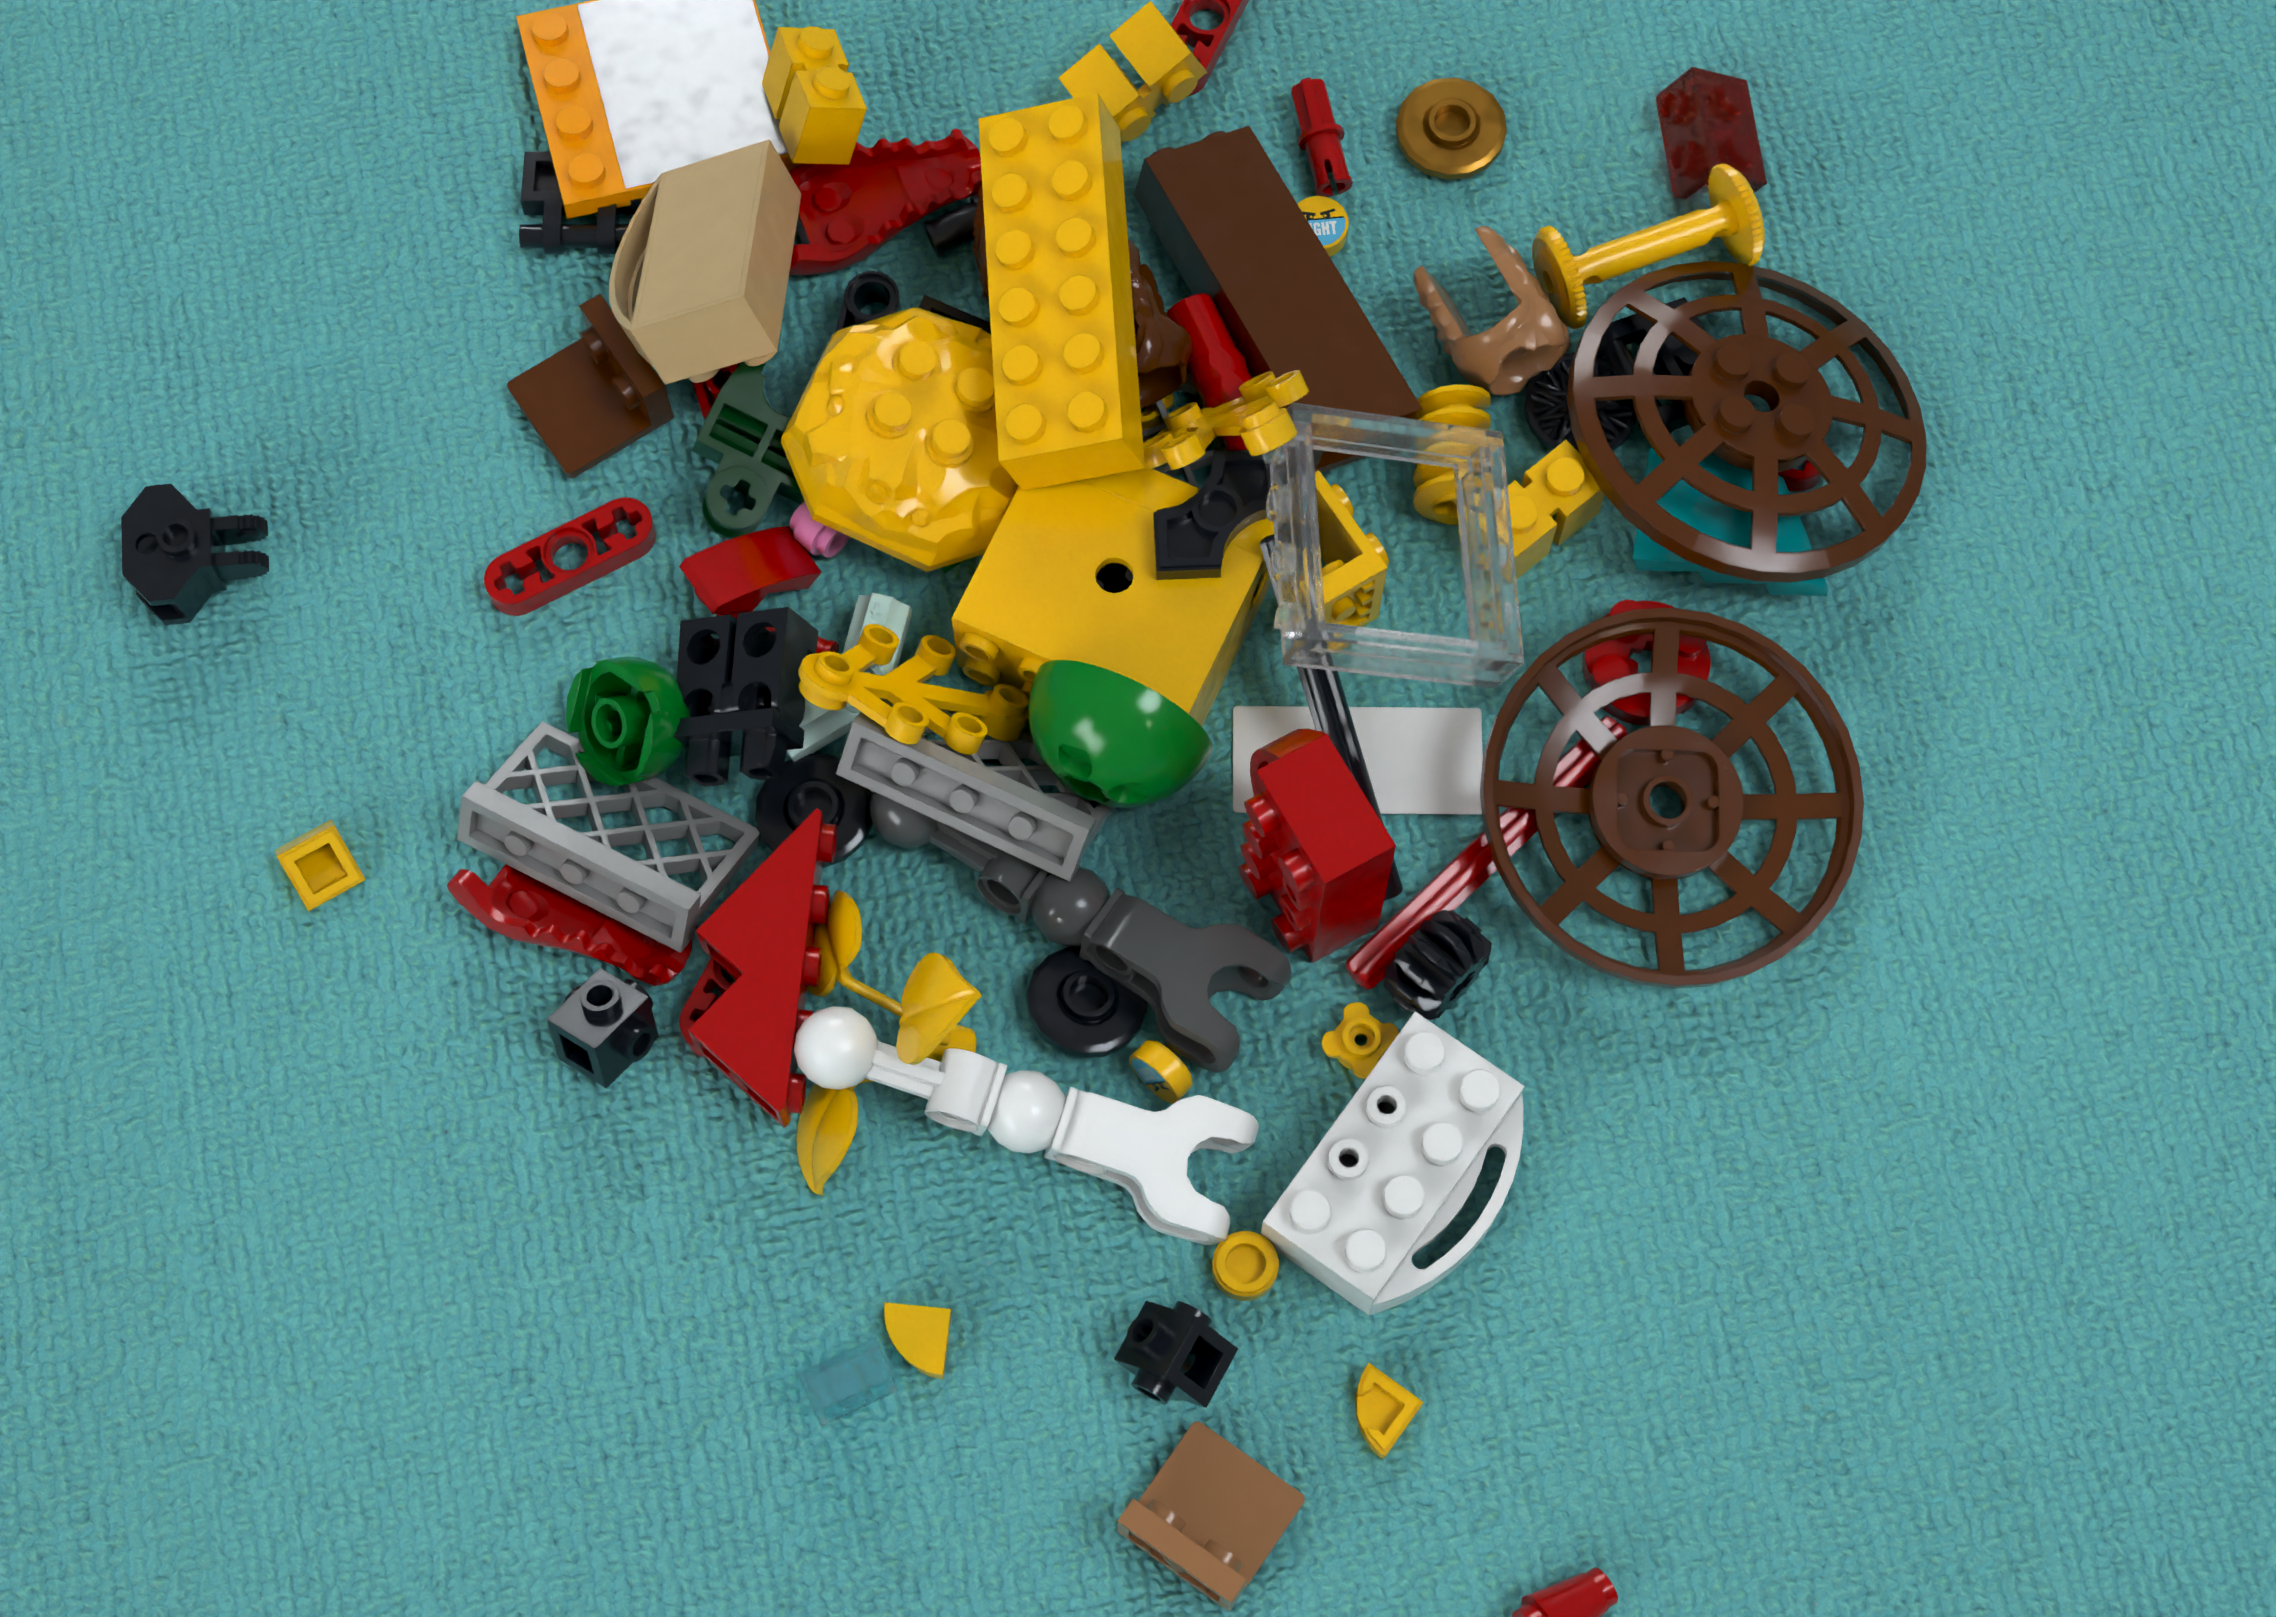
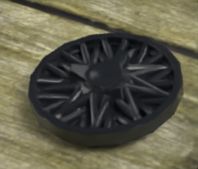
M1575 352L1565 354L1551 370L1542 371L1533 376L1526 389L1524 414L1529 429L1539 442L1551 451L1567 440L1580 453L1572 433L1567 403L1569 369ZM1596 356L1594 377L1616 376L1604 357L1598 358ZM1630 399L1595 401L1599 421L1607 442L1613 451L1625 443L1637 421L1634 405Z
M808 754L795 762L792 759L785 761L780 779L765 780L757 795L755 819L763 842L772 852L816 808L822 811L825 824L837 825L834 862H823L822 868L846 860L863 845L873 826L870 816V798L872 795L869 789L836 774L840 758L830 754Z
M1081 946L1066 947L1048 955L1033 971L1026 993L1028 1018L1039 1036L1058 1051L1080 1058L1105 1057L1125 1048L1140 1032L1147 1010V1002L1138 994L1097 970L1088 960L1085 961L1080 958Z

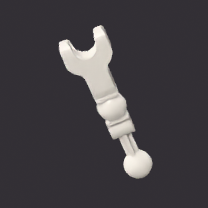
M833 1006L817 1010L804 1020L796 1034L794 1052L798 1066L809 1080L822 1088L841 1090L856 1086L866 1078L928 1099L924 1111L925 1115L942 1125L971 1132L978 1136H982L985 1130L988 1129L999 1144L1013 1152L1030 1154L1046 1149L1044 1158L1057 1161L1067 1167L1125 1187L1132 1195L1138 1213L1151 1229L1204 1245H1214L1221 1241H1226L1230 1228L1229 1213L1224 1206L1212 1202L1194 1190L1187 1176L1188 1157L1199 1149L1219 1150L1234 1154L1244 1151L1255 1143L1259 1124L1253 1115L1241 1109L1201 1095L1181 1099L1166 1110L1157 1112L1144 1110L1095 1093L1080 1091L1073 1087H1070L1064 1095L1056 1082L1041 1072L1020 1070L1005 1075L1008 1065L997 1063L971 1051L956 1048L946 1049L941 1062L926 1058L917 1065L906 1064L899 1059L895 1046L878 1041L875 1029L863 1015L847 1007Z

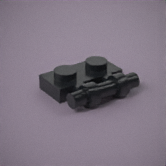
M525 152L520 202L524 215H543V223L520 225V247L543 248L545 254H564L566 248H598L599 254H616L621 239L629 225L619 224L620 215H634L641 203V198L630 200L631 205L617 208V205L613 204L598 208L597 213L588 214L597 215V224H565L566 213L550 152Z

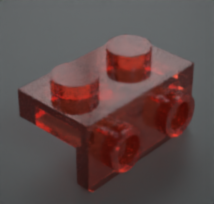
M1691 67L1657 95L1656 105L1672 192L1675 198L1686 200L1705 185H1709L1708 180L1711 168L1722 163L1730 165L1742 173L1754 193L1767 184L1747 80Z

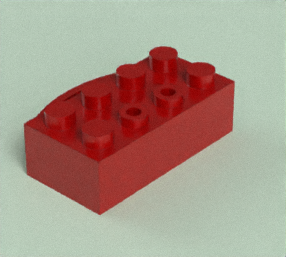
M1297 729L1257 749L1252 754L1250 761V777L1254 797L1244 802L1250 820L1242 824L1248 842L1240 845L1245 863L1238 866L1239 872L1254 899L1258 900L1270 894L1281 914L1270 921L1273 931L1284 950L1290 954L1302 947L1312 964L1378 928L1396 845L1327 733L1313 729Z

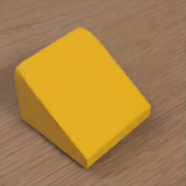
M332 820L326 821L275 850L277 859L308 911L366 880Z

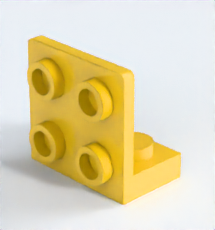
M1317 470L1307 476L1301 528L1327 564L1314 575L1311 584L1329 644L1332 645L1378 618L1389 559L1378 538L1370 532L1365 535L1353 519V506L1344 490L1336 483L1330 486L1321 472Z

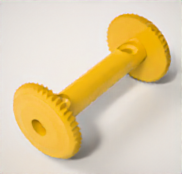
M1723 163L1713 166L1711 171H1709V185H1707L1709 188L1708 198L1711 202L1709 204L1711 206L1710 209H1698L1594 246L1582 255L1573 256L1570 252V247L1567 246V242L1564 241L1560 232L1558 233L1554 227L1548 225L1540 228L1532 244L1534 270L1537 279L1541 282L1542 289L1549 293L1550 303L1556 309L1559 319L1571 329H1577L1585 325L1587 302L1584 284L1604 282L1704 246L1713 238L1721 237L1724 245L1727 247V251L1730 252L1731 256L1733 255L1737 263L1747 264L1748 266L1756 264L1764 250L1765 228L1756 196L1742 173Z

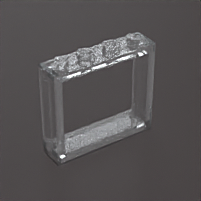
M1292 402L1287 411L1298 432L1297 435L1282 446L1263 454L1265 463L1270 464L1271 488L1266 501V514L1268 520L1274 523L1275 546L1270 559V573L1272 579L1278 582L1279 606L1275 613L1274 629H1281L1283 665L1494 689L1499 687L1524 664L1502 431ZM1313 449L1454 469L1469 639L1326 623Z

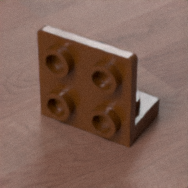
M601 294L579 305L587 328L579 333L581 339L507 383L511 396L568 478L577 477L674 418L664 383L652 366L637 352Z

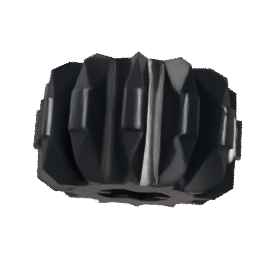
M1454 910L1436 912L1430 920L1423 921L1419 929L1413 935L1408 936L1402 948L1395 952L1394 960L1386 967L1383 987L1394 996L1393 1000L1407 1013L1410 1011L1414 1013L1416 1011L1428 1020L1439 1018L1446 1009H1452L1456 1001L1462 995H1465L1472 983L1479 978V973L1488 964L1492 943L1481 934L1482 930L1467 917L1465 919L1462 918Z

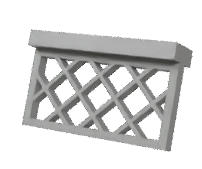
M882 699V701L893 707L894 704L887 699ZM940 709L950 717H952L953 714L958 713L955 711ZM861 712L852 722L836 771L837 775L1069 882L1078 871L1086 849L1115 809V807L1106 806L1094 800H1086L1064 787L1041 760L1032 736L1023 731L1019 738L1014 741H1001L986 735L979 751L976 754L967 755L953 750L944 740H927L924 734L916 744L901 743L893 739L885 731L884 727ZM927 727L924 733H935ZM981 759H998L1002 766L985 767ZM1020 759H1029L1042 766H1025ZM1038 785H1055L1060 793H1043Z
M542 721L485 784L475 781L462 795L457 840L681 953L694 937L698 919L759 845L761 838L759 829L655 777L645 781L622 785L625 793L594 796L589 781H595V779L581 766L575 754L584 752L580 740ZM546 747L568 758L570 765L539 769L535 757ZM568 783L577 784L581 798L549 802L544 786ZM532 788L537 803L524 805L503 793L507 790ZM664 806L676 812L680 821L649 824L644 809ZM631 810L636 826L605 830L600 814ZM587 815L592 831L579 833L555 819ZM720 834L736 842L732 849L705 852L699 836ZM687 839L692 854L661 858L656 841ZM642 843L648 859L635 861L611 849V847ZM698 871L703 885L698 891H695L669 878L667 875Z

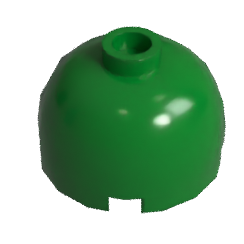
M639 657L605 659L596 661L597 663L591 668L582 669L573 680L567 695L566 707L568 734L578 732L580 743L584 749V752L575 753L581 766L595 780L612 787L649 780L663 774L677 761L685 749L683 744L674 738L680 718L689 717V709L683 702L677 679L664 667Z

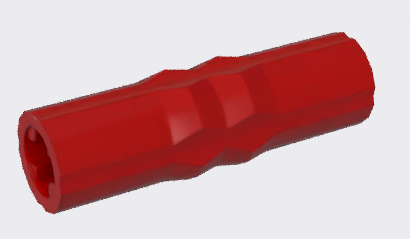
M1201 293L1175 303L1167 311V315L1172 321L1184 327L1191 336L1193 353L1188 361V369L1194 387L1202 396L1205 408H1215L1242 397L1239 387L1252 379V376L1249 374L1244 356L1236 348L1212 297L1209 294ZM1221 436L1228 451L1248 450L1241 436ZM1284 444L1276 448L1278 449L1279 463L1286 456L1287 450Z

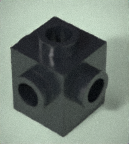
M599 968L582 986L574 988L566 996L563 1004L547 1018L558 1059L607 1089L633 1062L644 1058L650 1051L654 1041L659 1037L652 1012L653 1001L649 994L635 981L630 979L621 981Z
M1146 1301L1137 1318L1131 1323L1127 1336L1114 1360L1135 1375L1131 1385L1145 1396L1162 1404H1167L1172 1396L1207 1408L1238 1348L1210 1327L1212 1320L1195 1307L1177 1301L1173 1309Z

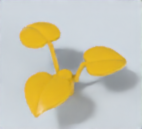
M836 890L829 902L826 924H815L812 947L822 948L819 985L818 987L807 986L809 993L819 997H826L838 981L843 987L901 1017L896 1048L898 1057L903 1063L917 1065L926 1058L941 1062L944 1051L948 1048L962 1049L975 1053V1032L969 1027L958 1025V1023L978 999L982 997V994L963 978L953 962L945 955L931 952L926 954L917 963L906 982L901 1003L856 980L851 975L848 966L855 959L861 947L862 921L859 909L853 898L847 892ZM865 1078V1079H864L863 1081H861L859 1084H861V1083H867V1082H875V1081H872V1080H869V1079H866V1078ZM815 1083L805 1100L803 1113L799 1116L796 1136L798 1161L808 1186L818 1195L824 1196V1184L842 1162L854 1138L858 1124V1100L853 1091L856 1086L838 1090L822 1088Z

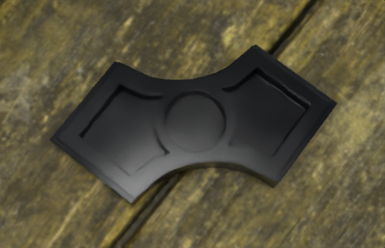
M1278 449L1258 456H1251L1248 450L1214 451L1211 473L1203 487L1184 503L1153 512L1156 580L1221 578L1224 554L1236 535L1257 521L1281 516L1282 503Z

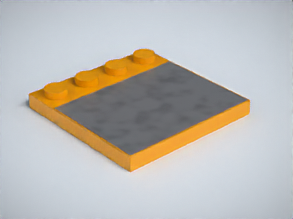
M590 0L516 16L567 219L597 213L598 208L616 204L617 208L631 205L630 200L641 198L642 202L661 173L768 139L772 142L787 170H793L801 165V163H792L778 127L781 119H775L762 86L770 49L755 0Z

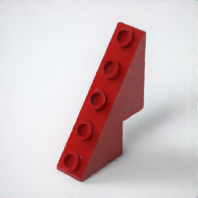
M818 808L696 930L702 950L735 978L736 981L688 1029L693 1045L783 1128L791 1122L792 1113H803L805 1104L806 1075L797 1073L798 1063L794 1047L796 1034L802 1023L814 1013L813 1010L804 1009L807 986L818 987L820 980L822 948L812 947L815 924H826L829 909V886L820 885L823 862L833 863L836 852L837 825L825 824L822 811Z

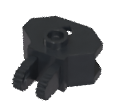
M172 484L146 486L121 517L122 575L136 590V595L142 603L164 625L190 623L215 591L227 590L226 581L248 579V577H262V575L269 572V556L266 553L254 550H245L244 552H226L225 545L243 544L266 539V536H268V520H265V517L254 516L253 514L215 517L210 508L196 509Z

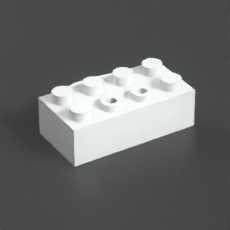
M1415 1011L1263 1220L1261 1235L1272 1243L1275 1250L1368 1316L1405 1303L1429 1290L1451 1274L1473 1252L1486 1236L1501 1210L1513 1182L1520 1158L1523 1137L1522 1092L1525 1086ZM1491 1147L1501 1148L1505 1153V1160L1500 1178L1490 1201L1479 1219L1467 1234L1443 1257L1425 1269L1416 1268L1412 1263V1256L1431 1243L1460 1212L1475 1186L1487 1150Z

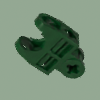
M745 362L740 363L721 388L692 449L693 452L719 464L703 498L702 514L707 526L715 534L727 539L754 532L761 523L775 493L800 505L805 501L781 444L782 435L792 416L776 412L768 404L764 396L763 385L766 376L761 373L766 362L758 366H748ZM734 491L746 496L743 502L745 508H741L737 515H732L725 511L727 507V500L725 498L729 499Z

